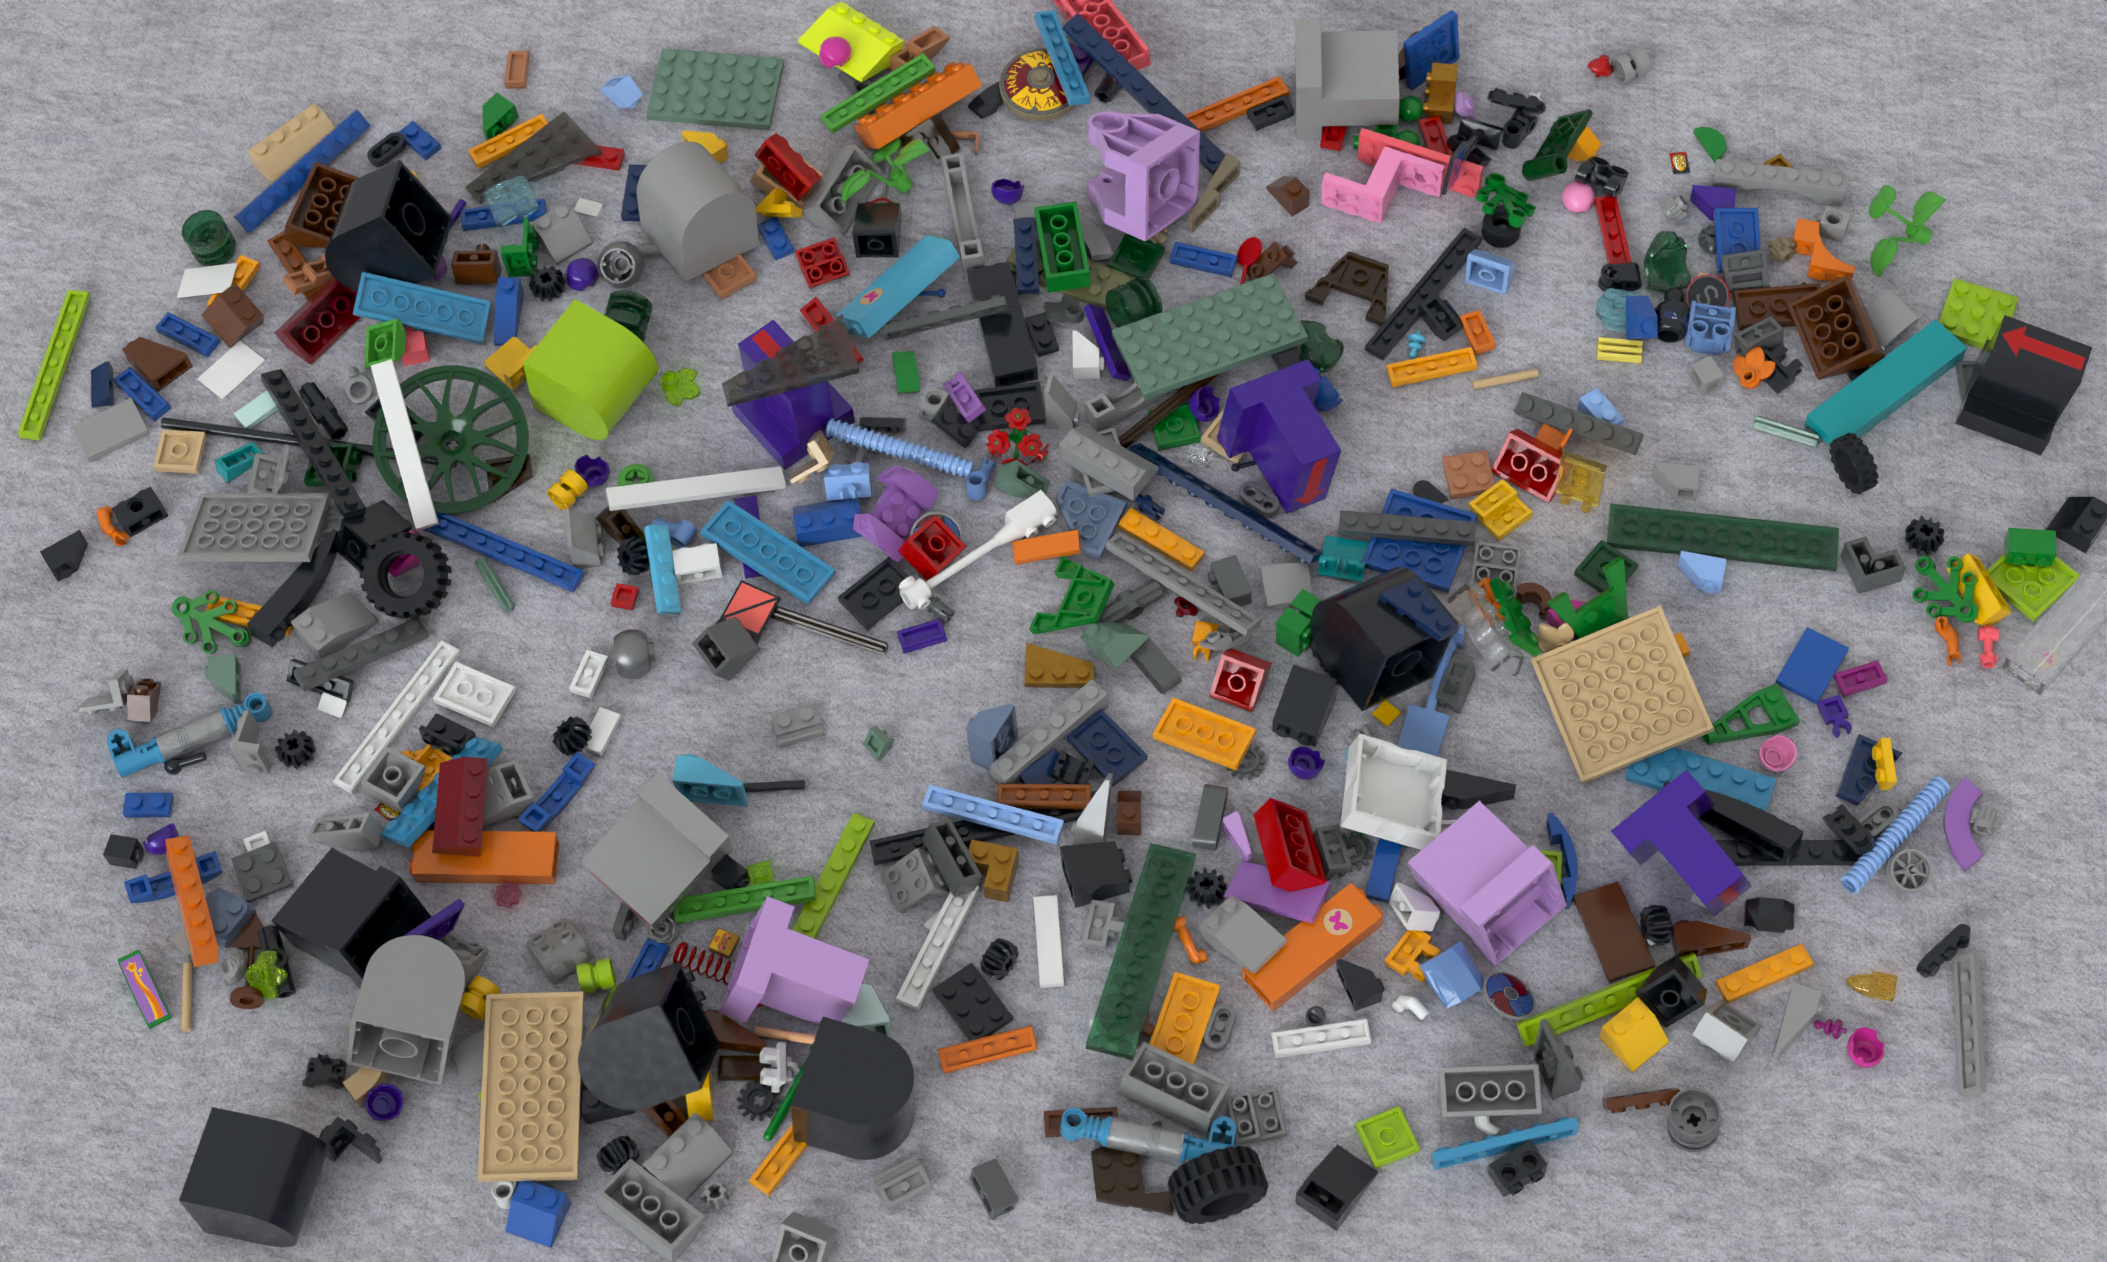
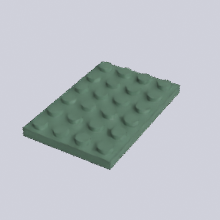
M662 48L646 113L647 120L770 130L784 60L783 58Z

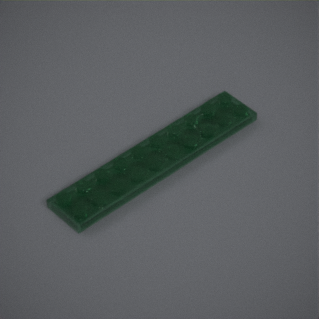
M1610 503L1606 543L1613 548L1680 555L1681 551L1733 561L1836 572L1839 528Z
M1150 843L1087 1038L1086 1049L1129 1060L1134 1059L1188 887V880L1193 871L1196 853Z

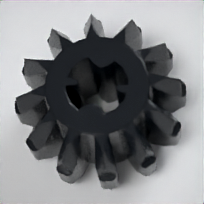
M544 265L542 270L536 268V274H530V290H532L533 296L535 298L539 297L542 302L546 298L550 302L554 297L559 299V293H565L564 286H566V280L560 269L556 270L554 266L547 269Z
M1923 516L1919 520L1913 519L1910 525L1906 527L1905 542L1909 543V550L1917 549V555L1921 551H1924L1926 555L1930 554V551L1936 553L1939 546L1943 545L1944 529L1940 528V522L1933 523L1932 517L1928 520H1925Z
M630 537L621 541L620 547L617 548L619 553L617 558L619 559L618 566H622L623 573L634 576L648 571L650 563L646 540H641L640 537Z
M570 716L567 721L563 720L562 724L557 726L558 730L553 733L554 739L552 742L562 754L574 756L576 752H582L583 748L588 746L587 742L592 738L590 735L592 729L582 718Z
M293 729L290 735L285 732V738L278 739L279 745L275 747L279 762L284 763L287 768L293 765L295 769H298L299 764L307 767L306 761L313 760L314 756L312 753L316 752L312 737L308 736L303 730L298 733L297 730Z
M1204 868L1202 874L1195 871L1194 877H1189L1187 893L1191 894L1190 901H1197L1199 908L1206 904V907L1209 909L1211 908V903L1218 906L1220 904L1219 899H1224V891L1227 890V884L1223 882L1224 876H1217L1215 869L1208 873V870Z
M1662 905L1644 907L1640 913V929L1642 930L1645 942L1650 946H1661L1669 943L1672 938L1673 929L1668 909Z
M997 938L994 942H991L990 946L986 948L985 954L982 955L983 959L980 962L981 971L990 978L1002 980L1013 969L1018 957V948L1008 940Z
M620 1136L602 1147L596 1157L599 1166L607 1175H615L629 1159L636 1162L640 1154L634 1140L629 1136Z

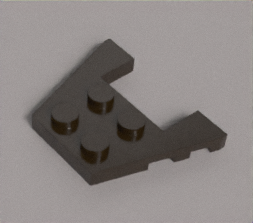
M1348 251L1325 277H1321L1317 284L1305 293V299L1323 305L1331 288L1368 300L1372 303L1365 320L1382 326L1386 315L1389 265Z
M1162 1121L1153 1123L1152 1127L1155 1125V1127L1160 1126L1162 1128ZM1103 1146L1091 1151L1097 1202L1127 1208L1130 1206L1140 1208L1142 1211H1155L1164 1213L1167 1216H1173L1170 1191L1144 1193L1140 1154L1124 1150L1119 1151V1149Z

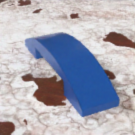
M576 752L563 767V773L536 803L532 802L518 818V821L533 832L543 830L574 798L596 765L579 752Z
M1549 813L1546 819L1547 833L1550 845L1560 844L1567 877L1561 880V889L1567 904L1564 909H1570L1578 878L1576 852L1563 824L1553 813Z
M216 851L195 858L202 885L223 873ZM170 871L150 878L145 874L124 881L130 903L156 901L176 895Z

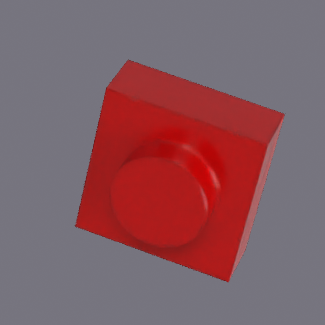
M616 583L610 602L611 606L633 611L638 598L639 588Z

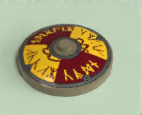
M1046 48L1031 49L1018 54L1006 64L1001 73L999 87L1002 101L1012 113L1023 119L1050 121L1066 115L1076 106H1069Z

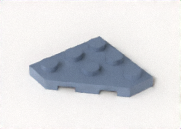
M1065 480L1056 497L1059 509L1069 530L1079 531L1081 553L1101 560L1106 550V541L1112 538L1127 507V502L1104 493L1096 494L1094 497L1089 498L1086 487Z

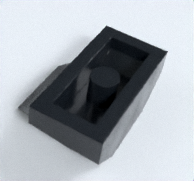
M1437 293L1418 306L1423 321L1434 335L1444 342L1463 328L1459 322V315L1448 301L1442 300Z
M1757 897L1745 901L1744 926L1755 927L1757 931L1779 933L1793 930L1794 904L1784 899Z

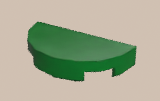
M1711 127L1694 128V135L1714 163H1716V159H1722L1726 151L1724 136L1718 130Z

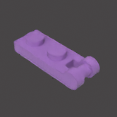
M958 372L954 379L950 382L947 380L943 383V386L969 423L986 411V408L964 375Z

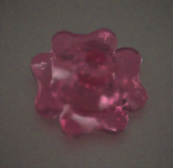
M505 881L503 886L498 885L496 887L493 898L497 901V906L511 908L512 904L517 905L519 903L522 891L518 889V884H510Z

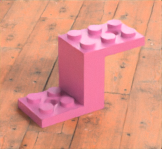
M1384 146L1366 185L1325 172L1322 179L1321 204L1326 205L1328 208L1344 211L1350 215L1366 218L1371 222L1382 223L1399 185L1424 192L1427 195L1440 197L1444 182L1445 166Z

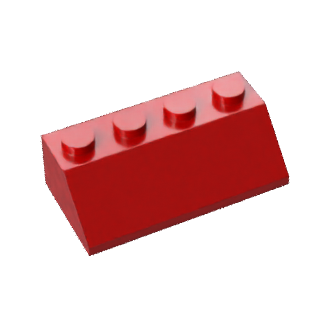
M1270 797L1253 816L1272 886L1294 892L1324 885L1327 881L1307 811Z

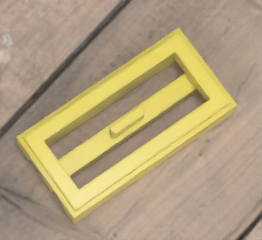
M1599 337L1597 360L1641 364L1643 341ZM1602 351H1609V352H1615V353H1605V352H1602Z

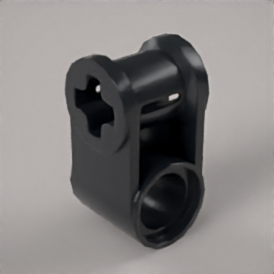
M1517 108L1504 125L1502 144L1509 149L1520 146L1527 135L1534 130L1538 118L1536 116L1531 117L1525 114L1521 108Z
M1637 263L1604 265L1601 269V277L1598 280L1599 288L1604 292H1631L1640 289L1642 281L1639 265Z

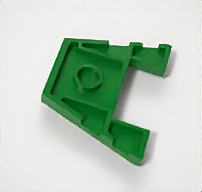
M1062 556L1054 573L1057 578L1072 579L1057 614L1036 612L1029 628L1032 634L1098 623L1115 584L1111 579L1093 570L1089 571L1083 568L1081 564L1073 563L1068 558Z
M1617 557L1602 567L1610 588L1574 610L1569 595L1565 592L1547 601V605L1558 614V617L1573 628L1574 635L1578 639L1617 624L1628 617L1625 564L1622 558Z

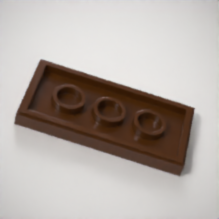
M1820 283L1733 290L1732 297L1734 307H1736L1739 331L1770 316L1781 327L1796 326L1787 304L1820 289Z
M1618 881L1574 895L1573 901L1609 983L1655 968V963Z

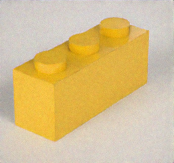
M1970 553L1961 558L1963 568L1960 570L1958 588L1961 593L1960 597L1963 600L1965 585L1961 580L1962 575L1966 572H1972L1978 579L1974 588L1973 602L1977 604L1979 613L1974 622L1982 626H1993L2012 613L1980 558ZM1958 561L1952 564V567H1956L1958 565ZM1968 577L1966 583L1971 582L1973 577Z

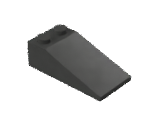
M1542 1019L1539 1025L1533 1058L1535 1063L1539 1064V1072L1552 1100L1579 1091L1583 1075L1578 1066L1575 1067L1572 1061L1573 1053L1570 1046H1565L1563 1039L1546 1019Z

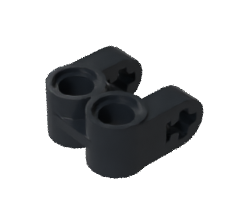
M1592 156L1580 165L1576 172L1575 180L1583 184L1601 185L1604 189L1603 194L1615 198L1621 194L1629 172L1619 166L1610 165L1603 158Z

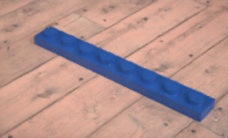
M358 109L354 110L238 212L234 218L247 233L253 231L305 184L314 162L327 165L371 125Z
M436 513L439 524L422 529L573 593L585 575L584 571L448 514Z

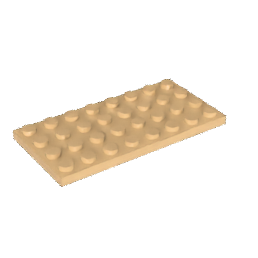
M583 992L486 994L478 1159L479 1182L578 1180L582 1080L578 1068V1055L583 1043Z

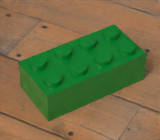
M1077 201L1034 207L1047 292L1090 287V271Z

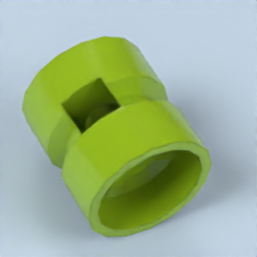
M610 957L596 960L595 965H592L591 962L576 965L581 992L584 994L596 992L597 987L607 990L616 986Z

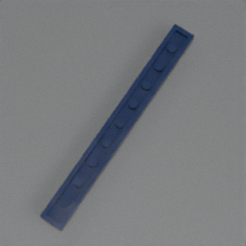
M1079 13L1074 15L1063 26L1062 30L1149 114H1160L1200 131ZM1200 131L1199 162L1213 174L1218 169L1225 154Z
M1139 443L1130 446L1129 451L1159 467L1155 474L1164 476L1169 479L1171 484L1188 490L1187 493L1191 496L1203 499L1208 506L1223 511L1226 517L1238 520L1244 528L1258 532L1264 540L1273 541L1278 544L1281 550L1298 556V560L1306 564L1314 563L1323 554L1319 549L1145 445Z

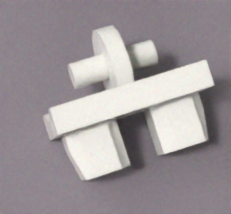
M778 1042L775 1048L764 1047L761 1050L760 1062L771 1064V1068L762 1069L760 1083L771 1086V1092L779 1093L780 1086L787 1081H792L793 1076L799 1073V1065L792 1062V1057H786L785 1043Z

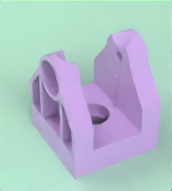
M1103 111L1093 114L1088 119V140L1096 147L1104 165L1111 168L1102 169L1096 179H1088L1087 197L1096 205L1104 224L1147 241L1196 206L1198 202L1200 131L1160 114H1127Z

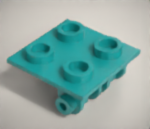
M1325 535L1322 549L1323 554L1319 558L1317 575L1362 582L1365 570V562L1362 561L1370 542Z

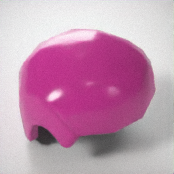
M829 37L825 39L821 44L819 52L821 64L829 69L836 65L842 67L850 60L852 53L850 43L842 37Z
M1867 1027L1858 1028L1848 1039L1847 1053L1856 1065L1870 1068L1878 1065L1884 1057V1042L1878 1039L1876 1030Z

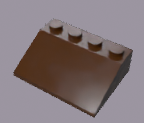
M314 162L285 224L283 240L302 247L327 248L346 190L359 177Z
M1848 275L1787 304L1818 380L1865 368L1885 357L1856 284Z

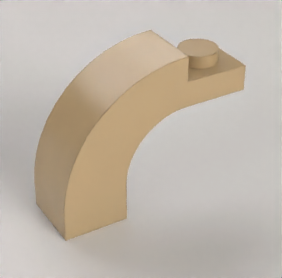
M361 1067L342 1083L359 1107L362 1108L365 1106L367 1094L376 1086L386 1084L389 1073Z

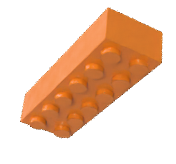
M963 62L949 63L941 73L935 72L927 77L928 81L923 84L919 82L909 88L911 91L906 94L900 93L892 98L893 102L890 104L884 103L875 108V113L871 115L865 114L858 119L859 122L853 126L864 147L880 149L980 88L982 84L973 66Z

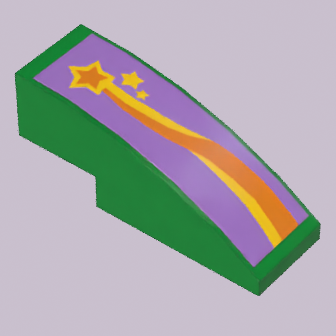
M138 949L117 959L149 1029L171 1019L172 1017L142 952Z

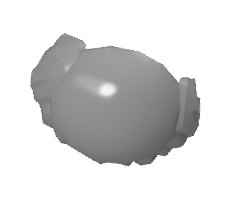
M229 947L225 951L227 959L222 961L221 965L225 972L224 981L232 984L244 977L247 970V961L242 950Z

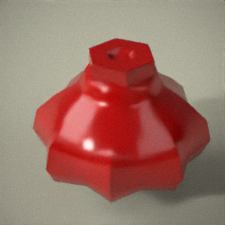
M1601 54L1599 58L1593 59V61L1588 63V68L1591 72L1596 73L1597 78L1600 76L1608 77L1614 72L1607 55Z

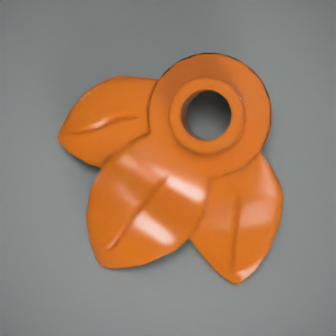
M1755 347L1746 354V357L1737 355L1734 358L1733 371L1739 376V382L1744 388L1755 389L1760 385L1761 380L1771 376L1776 363L1765 361V355L1761 347Z

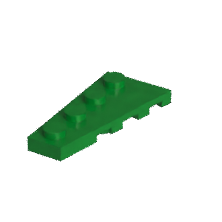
M1497 577L1489 583L1495 600L1501 605L1499 608L1500 614L1506 619L1504 626L1508 631H1511V634L1508 636L1509 640L1532 656H1538L1542 653L1538 644L1540 640L1531 630L1530 620L1522 613L1523 606L1514 597V588L1508 581L1503 582Z

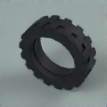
M1847 433L1832 440L1830 443L1831 449H1829V453L1832 455L1831 462L1835 466V472L1839 474V479L1845 483V487L1851 489V492L1854 494H1861L1875 487L1878 484L1877 479L1879 478L1876 472L1877 465L1873 461V455L1868 451L1869 448L1863 444V440L1860 437L1857 438V435L1854 433Z

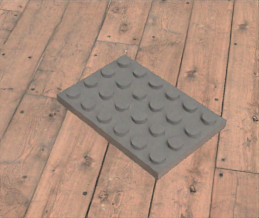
M329 493L201 494L178 558L180 562H310L331 501Z

